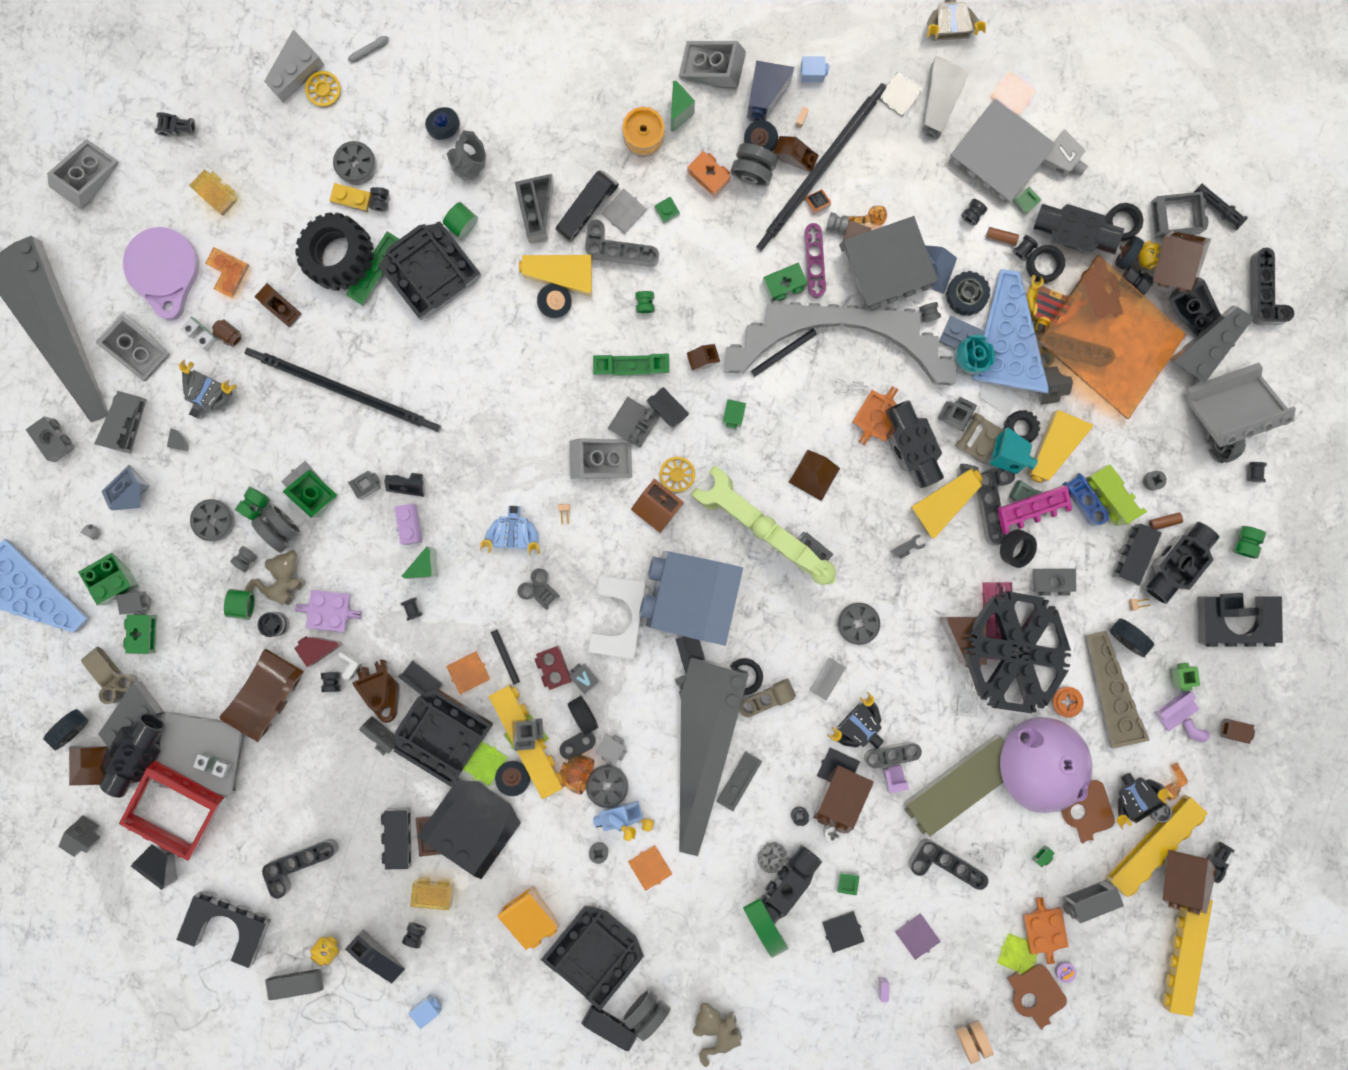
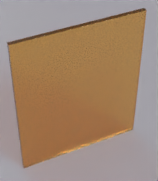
M1097 255L1038 342L1123 417L1129 419L1186 334L1100 255Z

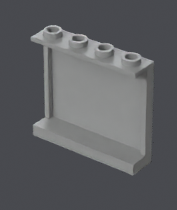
M995 97L952 152L951 156L953 159L951 161L959 167L964 165L968 169L967 173L974 179L977 176L982 179L983 182L981 184L988 190L995 189L998 192L996 196L1002 201L1006 202L1009 200L1011 202L1056 146V143Z
M1260 363L1187 388L1186 402L1219 447L1233 444L1245 438H1251L1259 433L1268 432L1294 421L1296 408H1287L1262 377L1263 367Z
M175 712L165 713V728L161 735V752L157 757V761L225 798H228V795L234 794L236 790H233L242 733L222 720ZM205 752L231 762L232 766L228 776L221 778L211 774L212 770L210 769L202 771L194 768L197 755ZM153 779V783L159 784V787L169 788Z

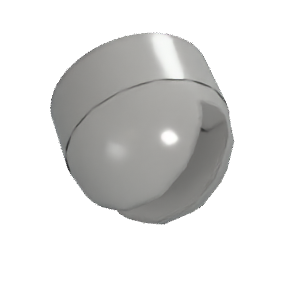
M88 524L83 527L80 533L95 540L98 535V528L96 526L93 527V524Z

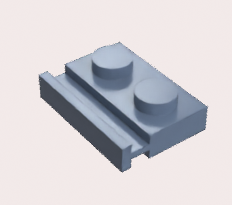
M950 316L938 342L956 350L959 343L965 338L975 334L984 336L985 331Z

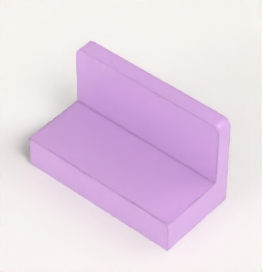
M1183 691L1154 713L1164 727L1171 731L1196 713L1199 707L1194 702L1196 696L1193 692Z

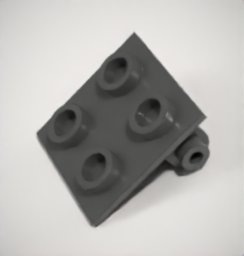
M627 396L608 429L641 448L660 416L652 408H646Z

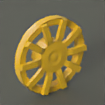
M318 71L307 79L305 93L314 105L321 108L328 107L339 100L341 85L332 73ZM325 75L324 80H320L319 76ZM328 76L333 78L329 83L327 82ZM314 78L318 80L316 84L312 82ZM336 81L337 87H330ZM312 85L315 89L309 90V86ZM337 90L336 95H335L334 93H332L331 91ZM310 93H317L313 98L310 96ZM329 95L334 97L331 101L328 97ZM320 96V102H316L315 100ZM324 97L327 99L326 103H323Z
M678 456L667 459L660 468L661 483L672 492L687 490L695 479V469L692 463L686 458ZM676 460H682L679 467L676 465ZM670 461H673L674 468L668 465ZM684 462L689 465L685 469L682 468ZM666 466L670 472H663L664 467ZM691 468L692 474H685V471ZM663 475H670V478L664 481ZM684 477H692L690 483ZM673 480L671 487L667 486L666 483ZM681 481H683L687 486L682 488ZM676 482H678L679 489H673Z

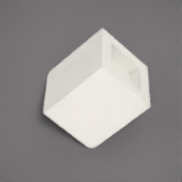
M340 651L338 653L339 658L333 665V668L343 674L342 677L346 680H352L357 673V669L363 663L345 651Z

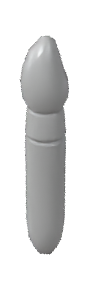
M378 37L376 41L352 53L348 57V61L358 60L376 48L383 46L389 40V37Z

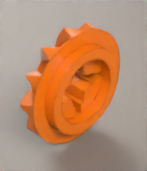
M1067 686L1059 688L1054 694L1052 703L1054 710L1060 716L1070 718L1081 712L1084 700L1082 694L1077 689ZM1068 696L1069 700L1075 701V703L1069 704L1066 708V704L1060 703V701L1066 700Z

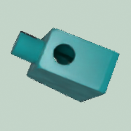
M1007 427L996 437L990 465L1017 474L1025 467L1033 470L1038 460L1030 456L1031 443Z

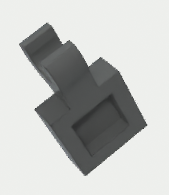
M915 535L911 540L891 550L890 553L893 558L899 556L901 559L910 554V549H922L926 544L917 545L916 539L921 536Z

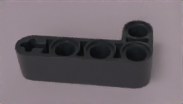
M597 171L560 220L555 230L569 242H572L605 197H610L616 191L619 183L605 171Z
M1266 247L1255 252L1250 259V315L1254 317L1252 322L1256 325H1282L1292 320L1295 313L1290 305L1275 304V253L1272 249ZM1260 273L1265 276V281L1261 279ZM1260 292L1264 293L1265 300L1261 298ZM1261 311L1265 313V319L1261 317ZM1280 311L1283 312L1284 319L1280 317Z
M1001 468L981 472L982 476L986 475L989 477V484H982L977 490L986 542L990 545H1000L1006 536L1002 532L997 508L1001 507L998 487L1011 484L1015 479V473ZM1002 472H1005L1008 475V480L1006 482L1002 481L1000 478ZM986 494L992 496L993 501L991 504L985 501ZM991 512L996 515V521L994 523L990 522L988 519V516ZM998 525V528L990 529V527ZM999 534V538L993 539L992 535Z
M922 839L909 858V869L917 876L925 875L932 863L977 890H983L988 886V877L980 869L931 839ZM931 844L932 851L924 853V847ZM943 855H949V860L946 863L940 862ZM917 861H922V867L918 870L914 869V864ZM960 865H965L963 873H957V868ZM971 873L978 878L980 877L981 881H975L971 877Z
M326 839L267 863L262 869V875L271 897L275 899L282 898L291 890L288 874L334 856L339 849L337 841ZM325 847L331 848V851L328 850L320 853V851ZM306 852L313 854V860L307 859ZM289 858L294 860L295 867L289 866ZM271 865L276 867L277 874L271 873ZM277 884H281L283 886V892H279L277 890Z

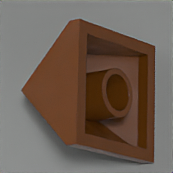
M807 449L788 483L822 501L840 467L827 457Z
M107 746L69 747V786L100 785L101 780L106 774L104 756L109 748Z

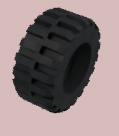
M329 212L325 213L324 217L322 215L316 216V220L313 222L310 220L307 223L306 229L301 230V237L297 238L296 244L298 248L295 249V255L299 257L297 258V263L301 267V271L318 285L333 291H339L340 287L343 290L349 289L351 284L353 286L357 285L360 278L364 279L366 277L365 272L367 269H371L372 264L370 260H374V253L371 252L374 249L373 243L370 241L371 237L356 221L347 215L344 216L342 213L336 212L333 214ZM337 238H347L348 247L343 259L335 265L324 266L323 252L326 246Z

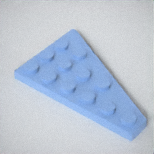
M1001 269L984 334L988 344H992L994 347L995 362L988 371L974 374L973 379L974 381L1048 394L1049 387L1021 273Z
M4 539L0 543V610L72 633L77 632L89 618L8 539Z

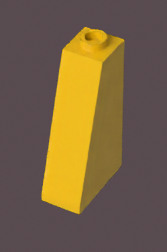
M522 255V261H519V273H522L525 279L546 285L554 283L565 287L568 291L592 297L591 255Z
M1054 411L1034 456L1038 463L1033 470H1028L1027 475L1032 477L1031 480L1037 483L1049 481L1089 433L1093 424L1063 411Z
M973 468L967 470L912 506L932 539L937 537L982 486L981 480H983V477L978 470L974 471Z

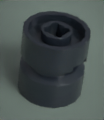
M1132 263L1121 276L1118 285L1126 290L1131 289V293L1141 299L1154 283V277L1147 272L1141 273L1142 269Z
M267 612L260 616L257 627L259 632L266 637H278L288 631L290 622L284 613Z

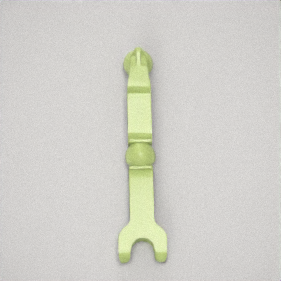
M713 466L709 471L715 479V485L710 491L704 492L695 488L691 493L705 508L710 510L722 508L753 531L757 538L765 540L801 570L810 574L815 583L820 585L835 583L836 569L831 562L820 560L808 546L777 525L773 518L764 516L757 508L735 493L732 480L718 467Z

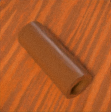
M989 227L986 238L1016 246L1019 234Z
M1178 512L1149 520V526L1158 530L1183 523V516Z

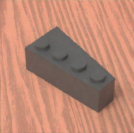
M1232 305L1214 320L1209 327L1201 331L1196 338L1182 347L1177 354L1169 358V360L1201 381L1206 382L1254 317L1241 308Z

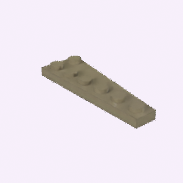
M1101 631L1086 634L1110 748L1113 749L1150 741L1142 719L1137 712L1136 704L1129 692L1128 684L1122 675V669L1116 659V654L1107 632Z

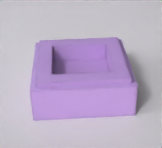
M879 977L878 997L881 1002L888 1003L889 982L886 978Z

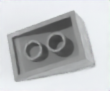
M687 41L679 77L719 87H738L746 51L738 41Z
M86 139L47 173L49 187L81 209L95 196L117 166L118 161Z
M124 311L96 341V344L142 381L169 354L162 345Z
M578 438L569 441L571 479L632 478L631 442L626 439Z

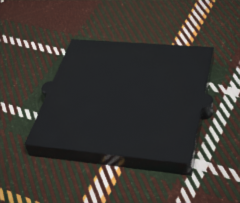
M829 747L825 758L821 760L822 765L817 776L827 780L828 775L838 765L855 773L860 761Z
M854 911L822 922L826 932L825 938L829 941L833 953L865 942L860 930L861 925L858 924Z

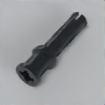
M1203 183L1194 191L1203 192V197H1205L1207 204L1221 214L1222 220L1226 219L1232 224L1234 230H1238L1248 219L1247 216L1239 213L1234 205L1229 206Z

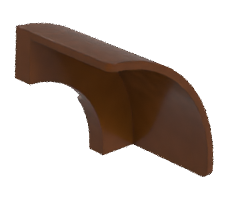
M264 649L244 686L220 715L219 719L259 742L272 726L271 723L276 714H281L288 703L286 700L288 695L295 691L304 671L271 651Z

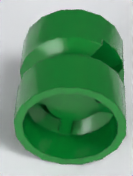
M249 486L243 495L245 499L240 500L235 511L253 521L258 515L261 516V509L266 508L271 499Z
M1241 526L1238 534L1240 540L1236 541L1233 552L1248 558L1258 559L1261 552L1259 544H1263L1266 532L1250 526Z

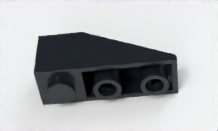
M364 929L345 948L359 963L391 984L405 970Z

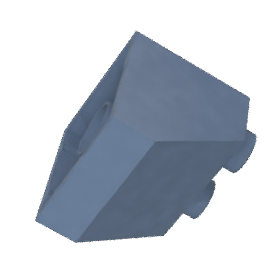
M663 551L661 558L653 556L651 559L648 579L655 580L656 583L653 596L644 594L639 617L647 619L646 626L649 628L726 646L744 567Z

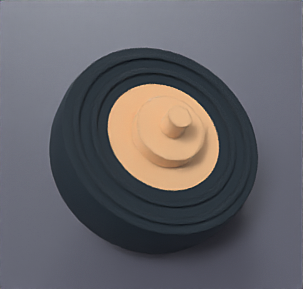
M554 283L548 284L538 293V308L543 315L549 318L562 317L571 307V295L565 287Z

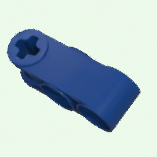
M1081 473L1076 474V477L1069 482L1062 484L1068 486L1069 496L1090 525L1099 526L1108 521V512ZM1084 496L1090 499L1089 506L1083 503ZM1095 512L1101 515L1100 522L1094 519Z

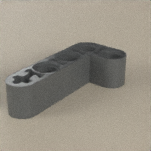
M592 220L588 224L585 250L586 254L591 255L593 260L653 267L658 264L659 251L656 247L605 240L606 233L603 222ZM594 227L602 229L599 234H594L591 231ZM596 245L599 247V250L596 253H592L589 251V248ZM610 248H616L618 250V253L615 255H610L608 253V250ZM634 250L637 252V255L630 258L627 256V252ZM640 251H643L642 259H640ZM650 253H653L654 256L652 260L648 259Z

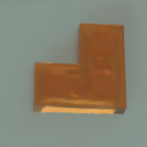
M213 247L205 262L206 265L222 272L213 289L233 299L250 265Z

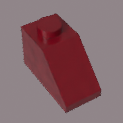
M305 636L297 642L298 646L294 649L306 667H311L342 646L343 643L320 637L308 638Z

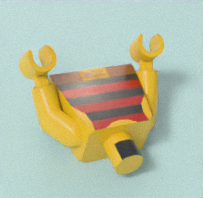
M1033 275L1031 277L1032 285L1029 287L1026 297L1031 318L1037 322L1034 328L1035 333L1044 335L1047 326L1055 328L1071 320L1080 309V306L1087 303V297L1084 301H1079L1080 292L1076 295V302H1073V298L1042 286L1044 283L1042 276L1039 282H1034L1036 276Z

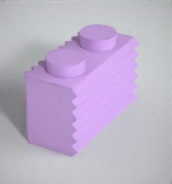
M415 504L395 506V517H397L396 521H398L396 524L399 529L397 532H399L398 536H400L399 540H401L399 543L402 545L422 543L417 506Z

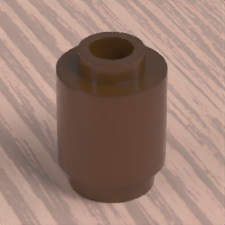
M225 319L216 321L212 326V334L227 346L234 347L242 339L240 331Z

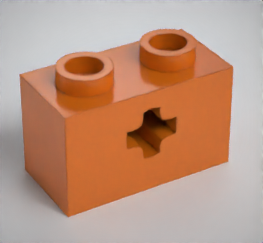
M704 151L687 167V173L714 198L731 180L729 170L724 166L720 167L716 163L715 157L710 153L706 154ZM707 171H714V174L707 175Z

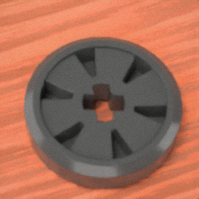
M349 141L342 144L336 150L333 157V166L335 172L343 181L349 184H361L369 180L374 174L376 158L366 144L359 141ZM357 159L359 164H355V167H353L350 162Z
M207 499L198 503L192 510L190 526L194 534L200 539L219 541L227 537L232 531L234 515L226 503L220 500ZM210 516L216 518L214 525L208 523V519H211Z
M852 603L840 612L837 626L840 635L847 642L855 645H864L871 642L878 635L880 618L876 610L870 605ZM861 618L863 620L861 623H864V626L856 629L854 621Z
M614 765L598 766L587 778V795L599 807H615L627 795L628 779L625 773ZM611 782L612 785L610 787L612 790H603L604 785L602 783Z

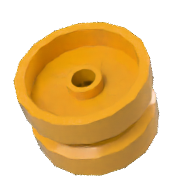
M642 106L634 108L624 118L622 126L625 145L631 152L640 156H648L660 149L664 142L665 127L663 118L657 111L650 107Z

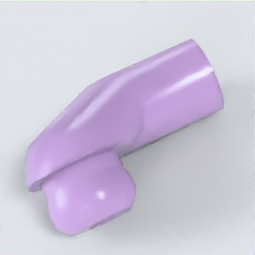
M1192 718L1183 721L1189 738L1198 742H1206L1209 739L1210 733L1207 730L1197 729Z

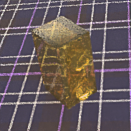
M204 169L189 186L223 216L238 200L233 195L235 191L227 184L223 186L220 183L221 178L213 171L209 173Z
M419 877L418 880L412 883L410 907L449 911L452 907L454 883H449L447 879L430 881V878Z

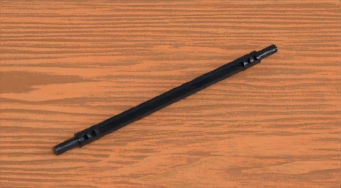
M880 83L871 97H867L767 228L766 234L758 243L756 249L762 252L769 241L776 237L876 106V101L887 88L884 83Z
M248 347L245 349V355L258 359L261 363L274 367L277 370L284 371L406 422H410L413 425L415 424L418 427L423 426L439 432L441 429V425L424 419L422 415L405 410L268 353L263 354Z

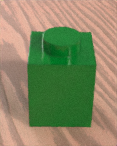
M727 399L722 424H726V428L737 430V427L741 428L746 403Z

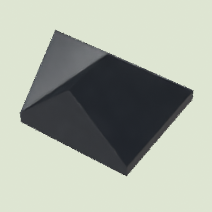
M153 844L131 865L134 870L161 890L177 880L174 853H163Z

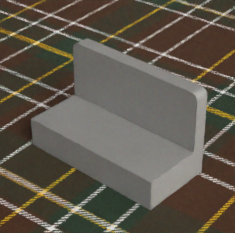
M828 658L811 686L810 691L827 701L846 667L832 658Z

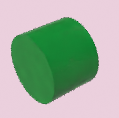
M458 202L447 212L442 223L459 239H462L476 225L478 216L462 202Z
M229 589L224 600L225 617L250 620L255 606L254 592Z

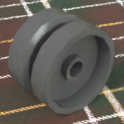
M749 143L740 144L736 153L738 159L733 161L730 170L731 174L739 180L752 185L769 186L773 176L771 171L775 170L778 157L763 147Z
M270 504L264 510L265 517L258 515L251 522L258 535L279 553H282L289 547L288 540L295 541L302 535L300 529L289 516L274 504Z
M648 989L640 995L622 1019V1023L628 1029L635 1028V1035L641 1041L648 1039L660 1027L671 1010V1007L664 1001L657 1002L658 995L652 989Z

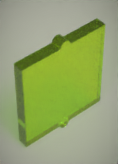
M481 741L463 770L473 775L475 780L479 779L490 786L495 779L497 769L504 764L508 757L497 751L496 747H491Z
M1008 933L1004 945L1001 946L1002 950L997 963L1023 974L1037 962V954L1029 953L1027 940Z

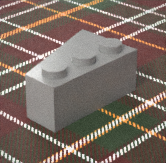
M293 29L264 82L284 103L313 73L320 70L324 63Z

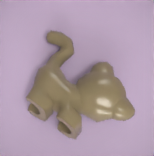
M291 550L286 554L277 555L273 559H267L265 567L277 579L276 582L266 587L260 579H251L246 585L245 591H252L253 587L257 586L259 591L269 600L276 601L281 605H284V603L291 604L295 595L290 591L294 589L300 590L305 585L304 579L293 578L297 571L296 552Z
M708 1003L701 1004L700 1012L695 1021L696 1025L693 1028V1034L699 1037L703 1035H717L715 1047L703 1048L699 1053L700 1062L704 1067L709 1066L710 1063L706 1057L707 1055L727 1053L733 1048L741 1046L740 1040L742 1039L740 1029H736L735 1023L737 1019L734 1011L728 1012L726 1020H723L720 1012L712 1008Z

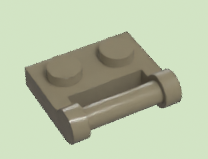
M974 413L972 422L955 446L978 461L985 463L994 449L996 437L1003 429L988 421L982 415ZM979 424L983 425L973 445L969 447L967 443Z

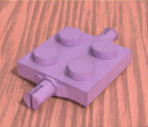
M311 590L308 605L296 604L295 606L298 607L295 608V612L306 613V628L345 633L349 618L361 619L360 615H362V611L350 609L351 595Z

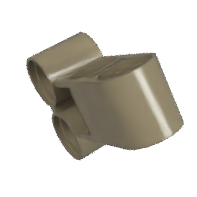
M98 646L81 659L82 664L102 688L99 692V700L103 704L120 702L123 698V692L128 691L132 683L138 682L135 675L122 674L106 652ZM125 678L129 681L127 688L123 683ZM110 691H112L114 695L112 700L109 698Z
M789 678L745 698L741 702L740 713L744 717H751L774 706H781L794 700L796 694ZM768 695L771 698V703H763L761 697ZM751 703L754 707L753 711H746L744 704Z

